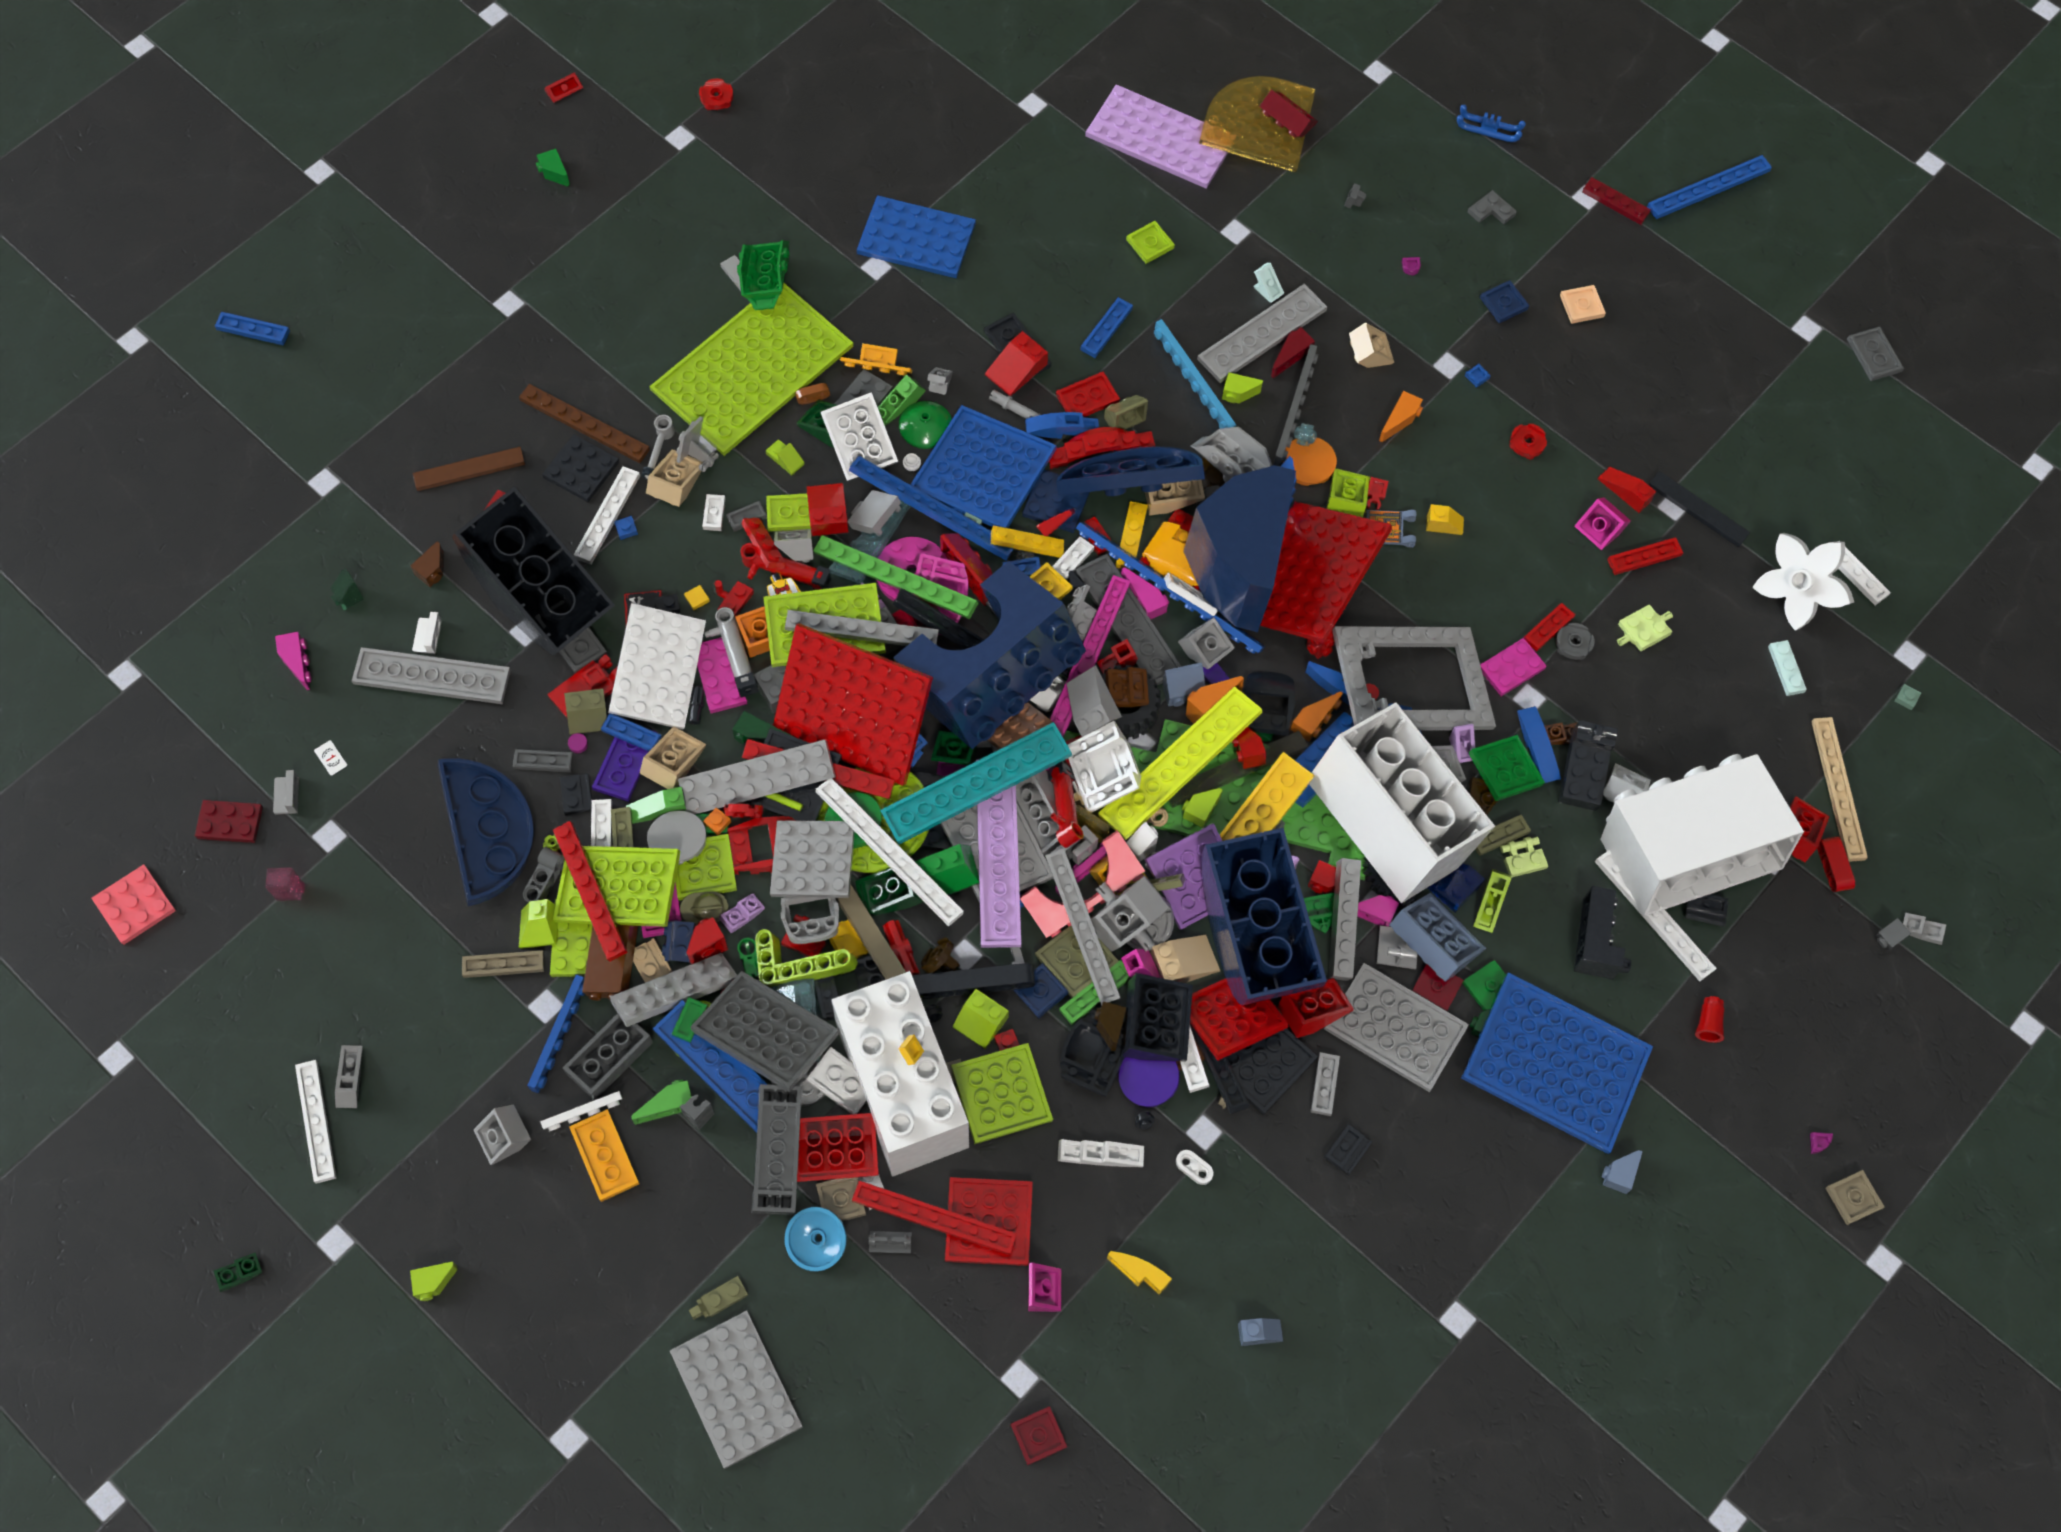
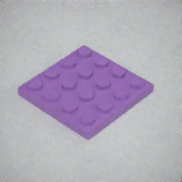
M1210 824L1144 859L1154 879L1184 874L1185 882L1183 887L1161 891L1172 908L1174 920L1179 929H1183L1208 915L1203 887L1202 855L1206 844L1222 841L1214 824Z

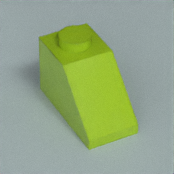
M1228 372L1222 400L1230 403H1241L1261 393L1263 380Z
M1217 788L1193 795L1190 801L1186 800L1182 808L1184 811L1183 818L1204 828L1221 798L1222 789Z
M448 1262L410 1270L413 1296L420 1299V1301L432 1300L433 1296H437L442 1292L458 1270L457 1265L454 1262Z

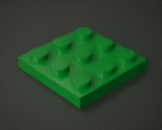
M1518 735L1471 749L1469 752L1472 761L1495 801L1541 787L1545 783Z

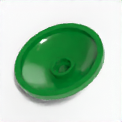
M919 401L911 404L902 412L899 419V431L908 444L921 449H930L935 447L952 418L948 410L942 405L932 401Z

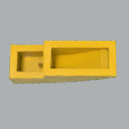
M1110 1251L1107 1259L1135 1285L1139 1286L1144 1281L1159 1295L1172 1280L1171 1277L1159 1268L1135 1256Z

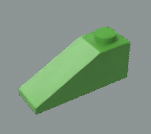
M682 787L662 790L626 805V807L631 808L632 824L655 820L661 815L672 811H686Z
M676 1080L672 1082V1085L666 1086L631 1116L634 1124L681 1113L680 1106L684 1105L692 1097L688 1081Z

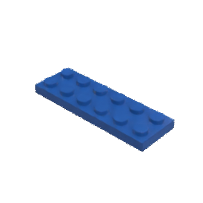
M1343 712L1295 761L1312 773L1336 737L1354 726L1353 718L1346 712ZM1308 785L1295 803L1303 808L1316 795V792Z

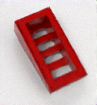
M1069 509L1038 524L1036 527L1047 537L1075 513V510Z

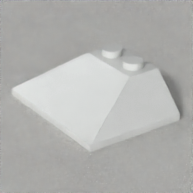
M1115 721L1068 744L1072 752V756L1068 759L1088 814L1140 788L1141 775L1130 744Z

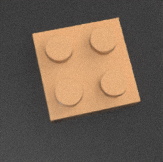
M1594 285L1561 291L1560 297L1571 324L1605 316L1606 312Z

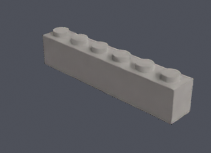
M1341 858L1336 862L1328 979L1334 978L1336 980L1348 981L1353 978L1361 860Z

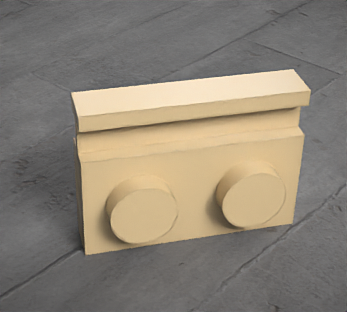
M654 938L635 948L633 963L645 983L672 972Z

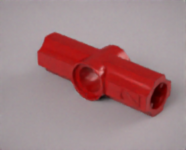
M899 920L887 922L883 925V931L892 951L906 972L910 971L911 975H919V969L913 958L908 938H905Z

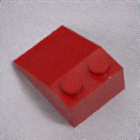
M1022 331L1009 342L986 371L985 376L1011 397L1048 364V352Z
M843 483L808 486L807 497L812 536L848 533Z
M1795 797L1789 807L1804 832L1792 855L1796 859L1806 862L1818 848L1830 816L1800 798Z
M1334 978L1327 980L1326 984L1321 988L1282 996L1278 1005V1009L1297 1038L1313 1034L1354 1010Z

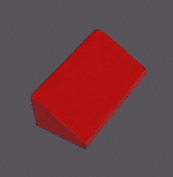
M574 72L550 84L544 90L553 103L581 90L583 86Z

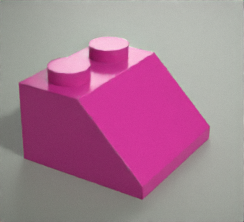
M1603 497L1598 498L1574 527L1600 550H1603L1621 534L1631 520Z

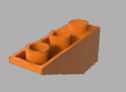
M1340 691L1304 707L1292 722L1290 730L1308 742L1313 737L1317 738L1322 730L1320 728L1322 724H1327L1332 717V711L1334 709L1337 711L1341 706L1343 693Z

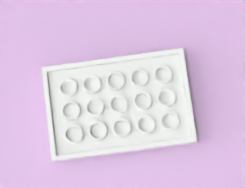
M631 603L608 713L683 730L685 728L706 621Z

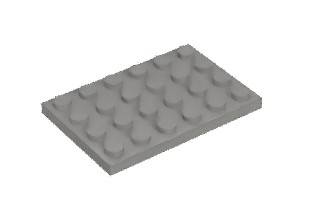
M1016 802L1019 893H1022L1034 886L1052 880L1053 875ZM976 805L940 824L952 847L958 844L971 847L979 875ZM979 884L971 887L980 903Z
M1364 963L1345 993L1354 1010L1327 1025L1324 1030L1430 1092L1469 1024Z
M747 1311L670 1350L724 1469L803 1428Z

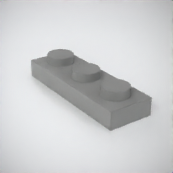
M1319 1053L1311 1113L1326 1116L1332 1115L1340 1056Z

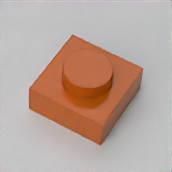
M715 808L703 823L719 835L731 823V819L725 816L718 808Z

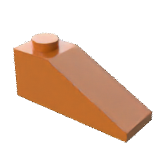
M1403 391L1381 432L1379 441L1387 440L1413 423L1415 417H1419L1422 413L1423 407H1421L1423 399Z

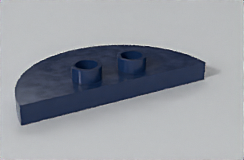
M1137 447L1107 452L1080 461L1062 472L1057 478L1056 484L1058 495L1104 490L1107 496H1118L1124 494L1127 491L1126 488L1141 486V491L1155 492L1162 489L1163 484L1203 480L1205 475L1202 459L1193 452L1172 447Z
M438 759V770L467 906L477 905L505 891L514 883L525 868L533 841L532 815L526 799L520 790L499 771L471 760Z

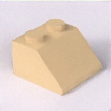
M1367 323L1349 333L1350 344L1355 353L1354 359L1358 364L1370 368L1394 363L1386 333Z

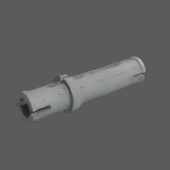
M995 389L991 392L992 396H989V400L1000 404L1003 409H1009L1025 419L1041 415Z

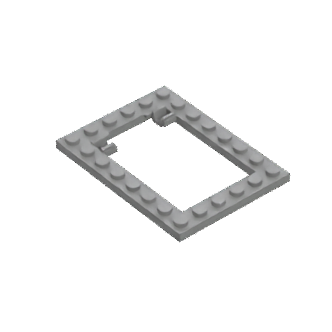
M1335 626L1332 632L1354 726L1389 707L1387 698L1375 701V698H1372L1371 693L1367 691L1361 661L1363 660L1362 658L1375 657L1374 647H1455L1471 710H1403L1418 730H1453L1454 727L1473 724L1474 730H1493L1496 727L1470 627Z

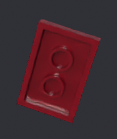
M203 800L195 837L206 840L255 843L263 806L253 803Z

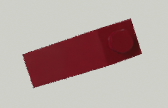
M1302 327L1288 334L1273 365L1271 374L1273 379L1308 354L1310 345L1315 344V340Z

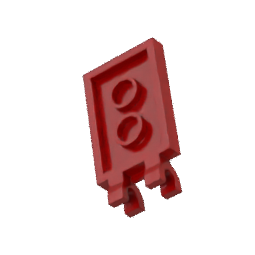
M606 654L599 659L598 665L604 671L608 680L595 688L603 689L604 699L613 691L617 672L616 667L610 675L607 673L606 669H609L613 664ZM591 661L547 694L566 718L567 711L564 693L592 690L581 673L596 664L594 661Z

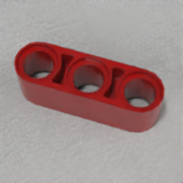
M1840 837L1821 839L1817 850L1832 892L1854 889V875Z

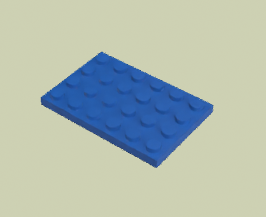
M877 195L857 247V254L957 278L976 225V219Z

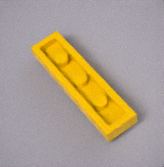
M1130 501L1120 547L1134 557H1137L1148 505ZM1119 558L1116 561V568L1122 569L1126 567L1124 565L1125 562Z
M994 525L991 529L990 544L1061 558L1064 554L1063 539Z

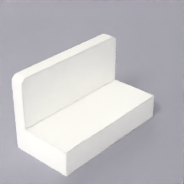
M430 612L429 618L418 619L412 649L414 653H436L442 623L438 612Z

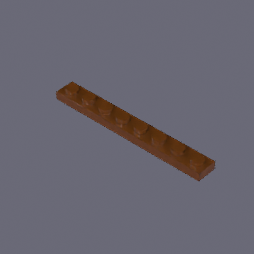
M531 384L519 396L520 401L638 463H641L650 451L649 446Z

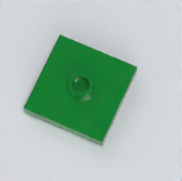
M1493 960L1463 980L1462 983L1483 1011L1492 1008L1506 974L1497 962Z

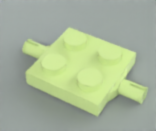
M1650 605L1645 606L1619 621L1618 625L1625 635L1617 639V643L1622 646L1630 641L1640 651L1647 649L1671 635L1672 630L1666 625L1665 621L1673 618L1672 613L1667 611L1660 616Z

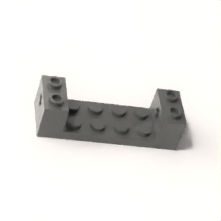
M760 1084L758 1088V1123L751 1214L794 1215L802 1086H794L790 1092L779 1085Z

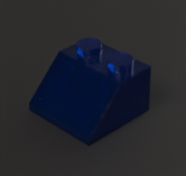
M1462 863L1458 869L1430 885L1427 889L1456 913L1481 887L1485 878L1471 866Z

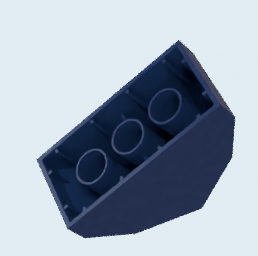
M1274 465L1235 475L1196 507L1183 552L1203 598L1235 627L1255 632L1259 630L1274 587L1296 470Z

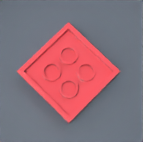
M144 864L91 898L123 945L176 911Z

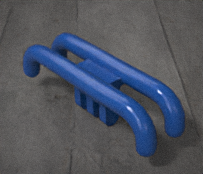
M1465 104L1461 105V115L1457 116V124L1461 129L1506 142L1520 140L1522 137L1521 130L1526 125L1525 121H1520L1518 125L1500 122L1501 116H1498L1495 120V115L1491 114V118H1488L1487 112H1485L1484 117L1467 112ZM1463 119L1481 123V127L1467 124ZM1499 128L1510 132H1516V134L1507 135L1504 133L1497 132V129Z

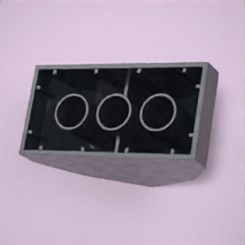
M515 486L452 536L465 563L495 606L532 641L553 656L615 606ZM561 600L565 602L554 610L550 609L551 606ZM538 614L541 616V620L546 625L544 629L535 618V616Z

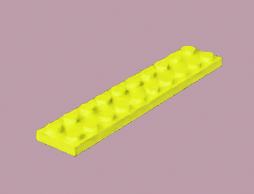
M1234 686L1140 774L1141 782L1139 789L1107 804L1098 812L1099 817L1112 829L1118 830L1121 836L1127 840L1143 823L1262 714V708Z

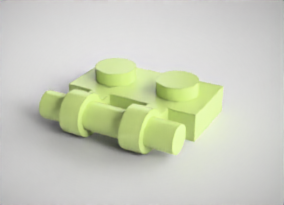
M1526 837L1522 841H1510L1506 845L1500 846L1502 853L1509 852L1510 857H1506L1504 862L1511 877L1548 868L1543 850H1534L1533 848L1534 845L1540 844L1538 837ZM1518 849H1526V853H1517Z

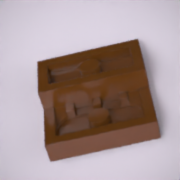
M1128 667L1127 670H1106V686L1117 707H1137L1149 704L1146 669Z

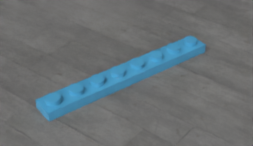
M1162 319L1157 321L1154 330L1155 337L1163 343L1165 351L1170 353L1174 364L1181 369L1183 377L1189 380L1193 391L1198 393L1202 404L1206 405L1209 409L1211 417L1217 420L1220 428L1236 427L1233 419Z

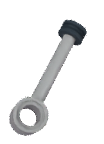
M659 415L654 420L658 436L648 467H644L641 476L648 480L649 475L655 469L664 439H670L675 433L672 419L668 415Z

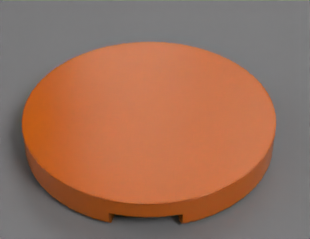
M1304 436L1293 440L1290 448L1286 447L1285 451H1288L1286 460L1289 456L1293 458L1294 470H1296V483L1309 486L1325 483L1332 477L1336 468L1337 458L1333 448L1326 441L1317 437Z

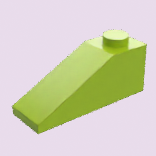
M1491 869L1473 927L1493 933L1512 878L1511 875Z

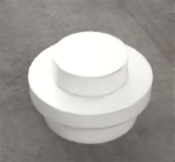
M914 453L907 454L903 459V466L908 471H915L921 465L920 458Z

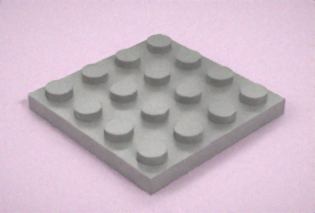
M777 821L770 887L771 897L849 898L855 831L845 821Z

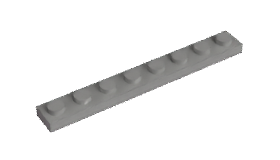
M788 610L785 630L794 631L796 624L800 623L834 637L908 646L921 634H924L936 645L938 639V629Z
M1061 849L1045 855L1101 1006L1103 1001L1110 1003L1120 999L1065 850Z

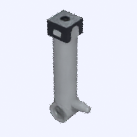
M720 608L715 614L718 627L704 633L705 637L721 634L740 697L758 693L759 691L734 613L730 608Z

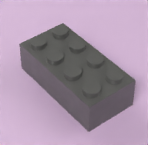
M617 1013L563 1067V1070L569 1078L595 1101L653 1041L650 1035L637 1023L626 1027Z

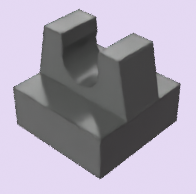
M1354 183L1348 193L1344 206L1351 208L1352 205L1361 206L1366 194L1359 190L1360 185Z

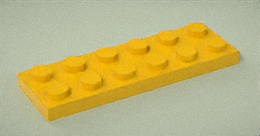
M1283 752L1220 833L1222 841L1274 830L1315 776Z

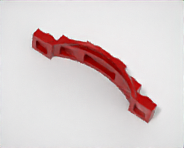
M1100 427L1080 433L1067 443H1064L1063 447L1056 449L1048 463L1050 469L1068 466V463L1096 453L1156 446L1152 431L1135 434V431H1127L1121 428Z

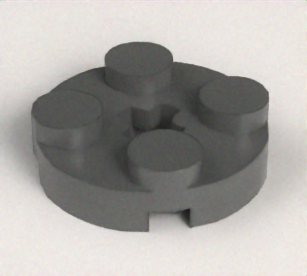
M1570 623L1562 627L1556 636L1558 653L1570 659H1585L1594 647L1595 639L1593 634L1591 636V633L1588 631L1589 629L1579 623ZM1573 638H1576L1577 642H1580V644H1573L1571 640H1573Z

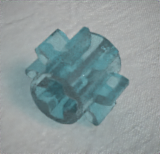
M1302 423L1301 426L1296 428L1294 437L1298 439L1297 444L1309 446V444L1315 442L1317 433L1313 430V425Z

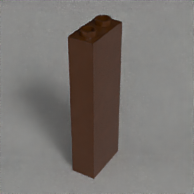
M616 925L628 953L611 962L607 960L592 926L582 990L590 1000L600 1001L601 998L611 1000L610 996L629 989L638 926Z

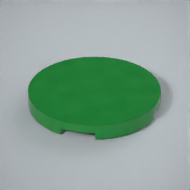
M847 793L881 827L883 815L875 799L865 793ZM831 807L828 808L825 821H844ZM855 832L853 849L867 845Z

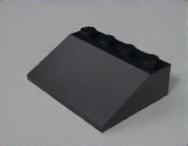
M1135 973L1128 981L1122 1056L1138 1060L1186 1062L1193 985Z

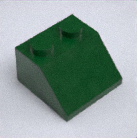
M939 731L931 761L970 765L975 761L977 746L971 749L953 732Z

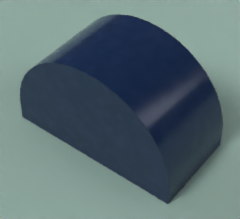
M1284 828L1206 844L1202 855V877L1207 913L1223 973L1237 1002L1241 1005H1246L1323 987L1327 979Z

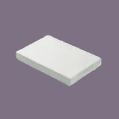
M1171 573L1166 574L1164 579L1167 588L1212 616H1215L1217 609L1203 598L1199 590Z
M830 1047L806 1081L850 1114H857L867 1099L855 1067L851 1061Z

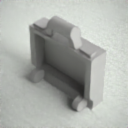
M872 490L865 500L860 501L852 510V516L847 522L853 530L869 534L875 533L881 536L883 525L894 511L899 512L901 510L899 506L901 501L898 496Z

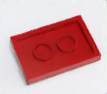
M1104 371L1056 391V396L1065 412L1083 413V417L1103 410L1111 404L1120 402L1119 396Z

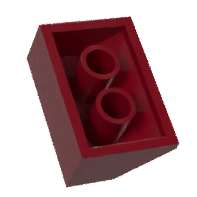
M1271 89L1259 106L1263 109L1262 113L1269 118L1272 116L1276 119L1275 123L1281 128L1285 126L1289 129L1288 133L1294 138H1303L1318 122L1278 90Z

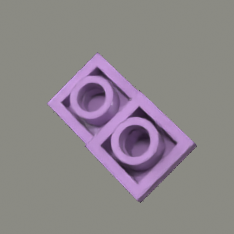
M751 894L737 902L736 907L721 914L719 919L729 932L733 933L759 915L765 907L754 894Z

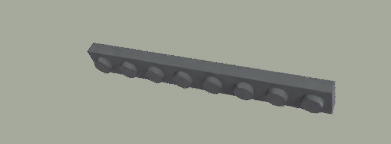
M1310 345L1273 466L1280 467L1281 462L1286 461L1288 451L1285 450L1286 447L1290 448L1293 437H1290V434L1295 433L1297 423L1294 421L1295 419L1299 420L1302 410L1299 409V405L1303 406L1306 395H1303V392H1307L1310 381H1307L1308 377L1312 378L1314 372L1312 364H1316L1319 354H1316L1317 346Z

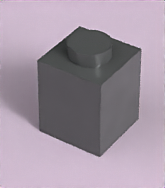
M1897 918L1879 931L1876 937L1878 938L1877 942L1879 945L1890 951L1911 933Z

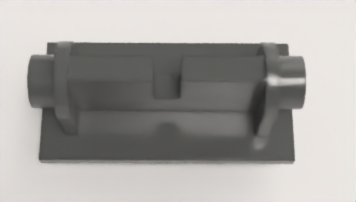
M870 1231L869 1252L911 1254L912 1232Z

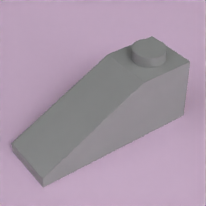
M341 1045L335 1087L336 1108H357L363 1046Z

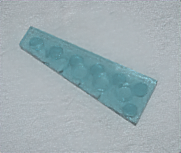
M901 501L899 505L901 510L899 512L894 511L883 525L881 536L875 533L861 532L858 539L850 543V547L878 559L911 506ZM833 562L829 567L832 574L859 584L867 576L836 562Z

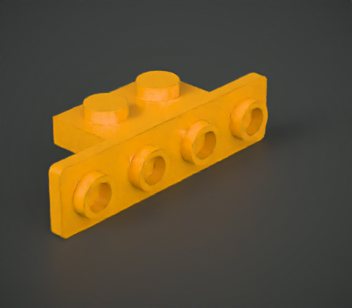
M862 343L860 360L844 357L840 359L841 362L845 363L844 366L855 368V365H860L865 370L878 368L879 372L890 373L891 370L897 371V375L905 376L907 373L912 374V369L896 366L898 349Z

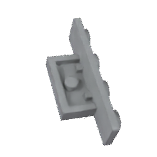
M1087 584L1078 587L1074 591L1072 603L1067 607V611L1082 643H1084L1097 613L1096 609L1084 602L1090 588Z

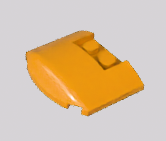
M1163 522L1142 553L1143 558L1147 557L1150 567L1163 577L1167 573H1171L1190 586H1198L1183 552L1189 532L1181 529V525Z

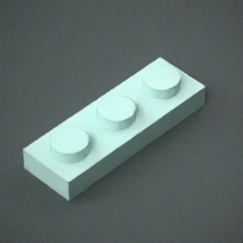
M1788 640L1770 643L1768 648L1786 696L1804 693L1807 689Z

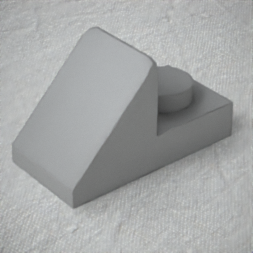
M935 367L928 374V381H930L929 391L946 394L953 371Z

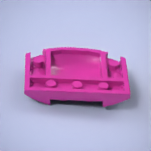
M920 553L915 575L968 596V577L964 563ZM937 606L941 613L957 623L962 617Z

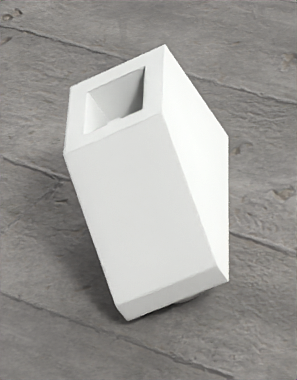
M1146 822L1126 842L1139 862L1156 850L1158 839L1156 829L1153 826H1149Z

